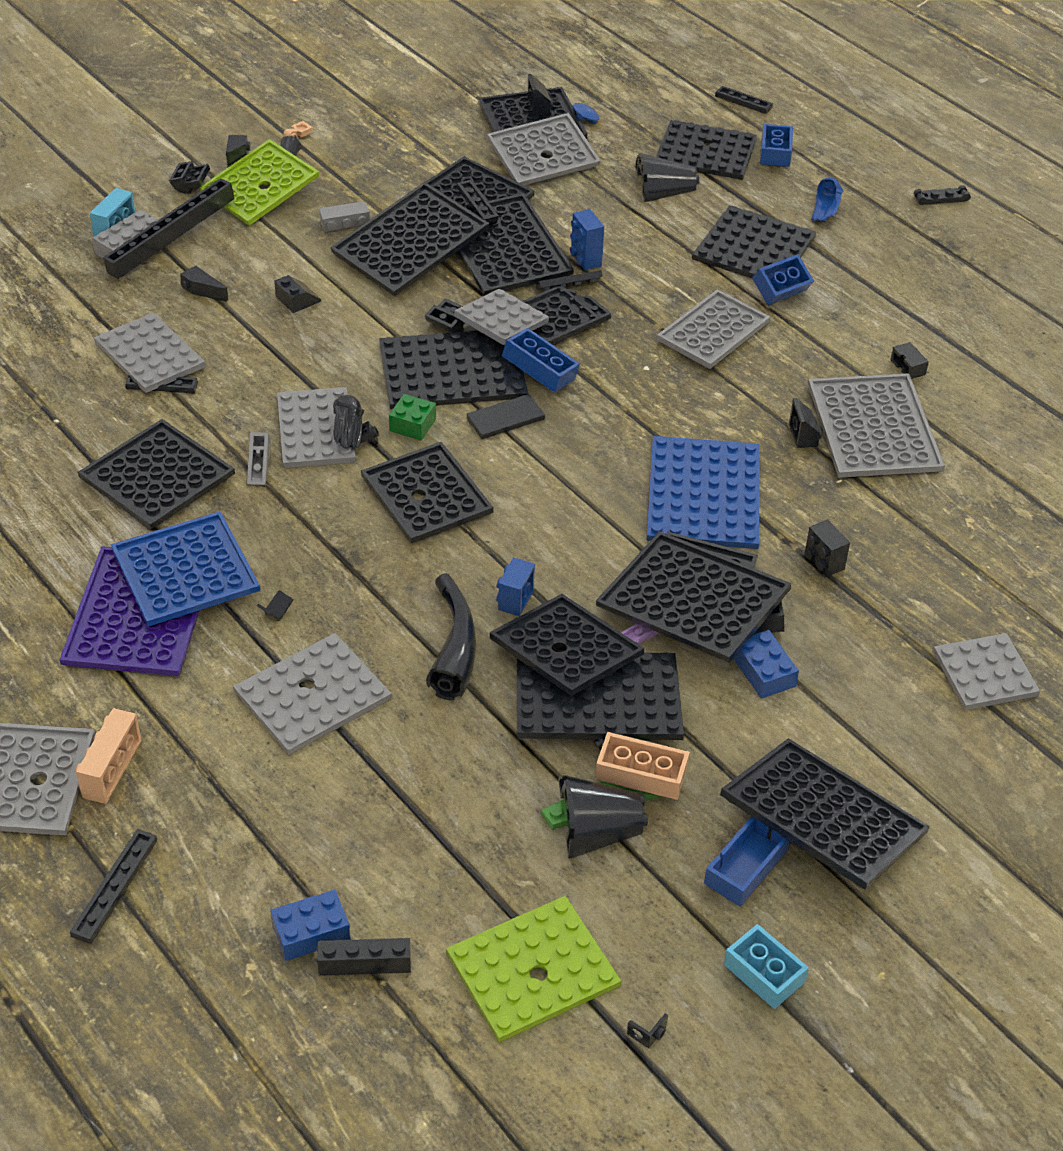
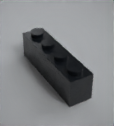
M410 938L318 941L317 963L319 976L411 973Z

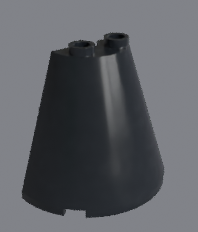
M638 153L636 157L637 176L642 175L643 178L642 195L644 202L696 191V184H699L696 166L644 153Z
M567 775L559 776L560 798L565 800L568 823L566 836L568 858H574L642 834L643 826L648 824L647 813H643V806L645 805L643 793L639 794Z

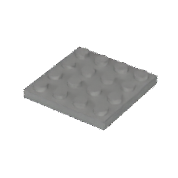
M497 289L454 312L456 318L503 345L506 344L507 339L524 329L529 328L533 331L548 323L549 317L541 311L534 309L529 304L518 300L501 289Z
M1007 633L934 646L933 653L964 710L1039 696L1040 690Z

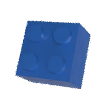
M513 557L510 564L505 566L504 575L499 577L496 585L499 588L496 597L498 610L516 616L521 615L534 592V563Z

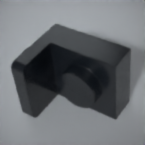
M369 421L363 423L361 443L371 439L375 445L378 444L379 432L377 428L373 427Z

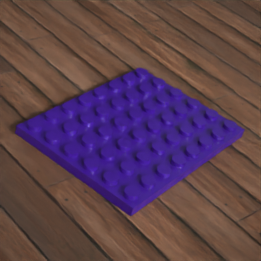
M101 546L59 659L60 665L180 676L199 611L148 627L116 560L112 547Z

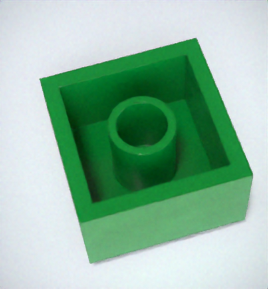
M403 394L389 414V431L422 441L436 420V403Z

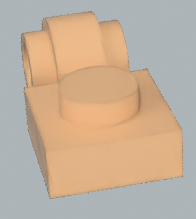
M301 121L292 125L291 129H286L283 136H292L298 139V136L304 137L312 133L313 127Z

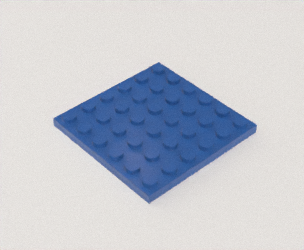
M221 511L111 544L116 560L148 627L260 591V585Z

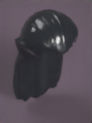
M343 395L338 397L333 403L335 414L333 435L336 443H340L345 449L351 447L354 450L359 448L361 444L364 410L361 408L357 398L351 395Z

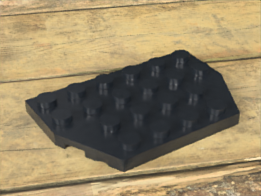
M556 286L522 301L549 317L548 323L533 330V332L552 345L611 319V313L591 296L586 295L583 297L577 295L576 291L568 290L561 286Z

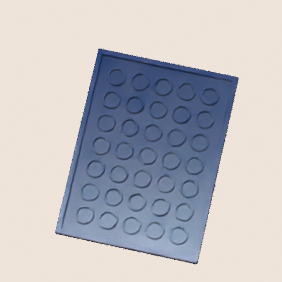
M653 436L646 541H651L659 531L663 533L668 531L725 547L759 549L760 444Z

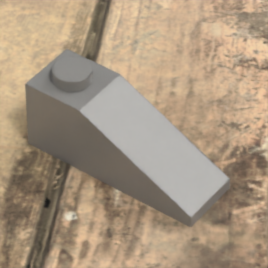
M250 432L247 485L266 486L271 448L269 433Z

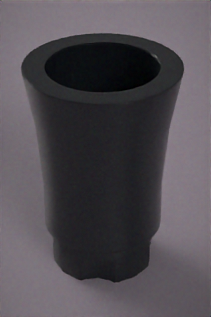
M285 136L281 139L280 146L296 156L301 149L300 141L292 136Z

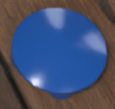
M582 103L573 104L572 108L576 111V116L579 119H588L592 123H597L600 117L592 107Z

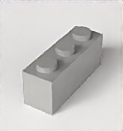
M365 201L319 208V220L324 232L360 227L370 220L369 210Z

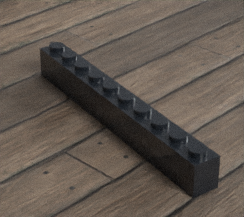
M221 178L104 256L103 260L107 274L117 279L123 277L136 266L233 201L235 198L232 184Z

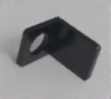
M279 590L267 608L260 604L256 606L280 621L292 604L293 599Z
M665 1013L650 1032L630 1020L627 1026V1034L649 1049L656 1039L659 1041L665 1034L668 1015ZM633 1029L639 1031L643 1037L638 1036Z

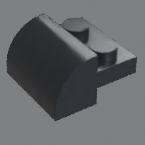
M192 161L178 163L169 182L177 191L190 194L193 187L198 188L202 185L210 171V167L208 164L194 166Z
M446 298L438 306L434 304L425 314L427 322L451 333L464 331L463 325L465 322L454 316L455 310L463 306Z

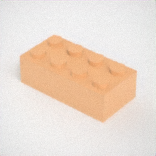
M113 708L109 716L105 717L101 730L95 734L94 742L91 747L87 748L83 761L76 768L82 798L107 804L141 742L137 715L135 713Z
M607 732L596 763L595 780L678 800L688 768L690 752Z

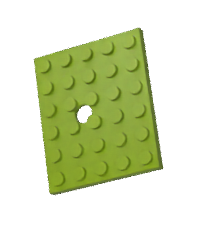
M269 139L200 186L199 189L201 192L220 178L231 183L235 199L223 208L250 226L314 181L320 174L318 170ZM262 184H263V185H269V184H270V187L267 188V189H260V188H259V186L262 185Z
M566 895L446 948L447 956L499 1043L621 986V979ZM535 968H542L547 972L548 976L545 980L540 981L536 978H531L530 972Z

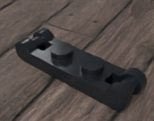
M964 185L958 188L922 191L921 189H916L913 193L919 205L966 202L971 198Z

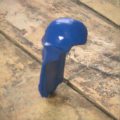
M824 178L818 184L816 204L811 220L825 222L829 217L837 213L844 191L839 182L834 178Z

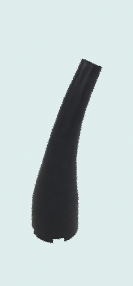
M444 573L436 578L435 585L449 604L454 625L426 677V684L428 688L431 686L436 691L435 695L444 700H454L455 697H462L469 684L475 660L476 636L473 617L464 595L451 576Z

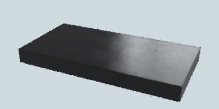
M530 394L467 413V420L481 439L545 419L544 412Z

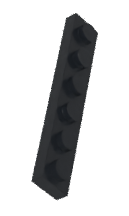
M140 829L135 831L70 931L72 938L89 944L93 942L158 841L157 835Z

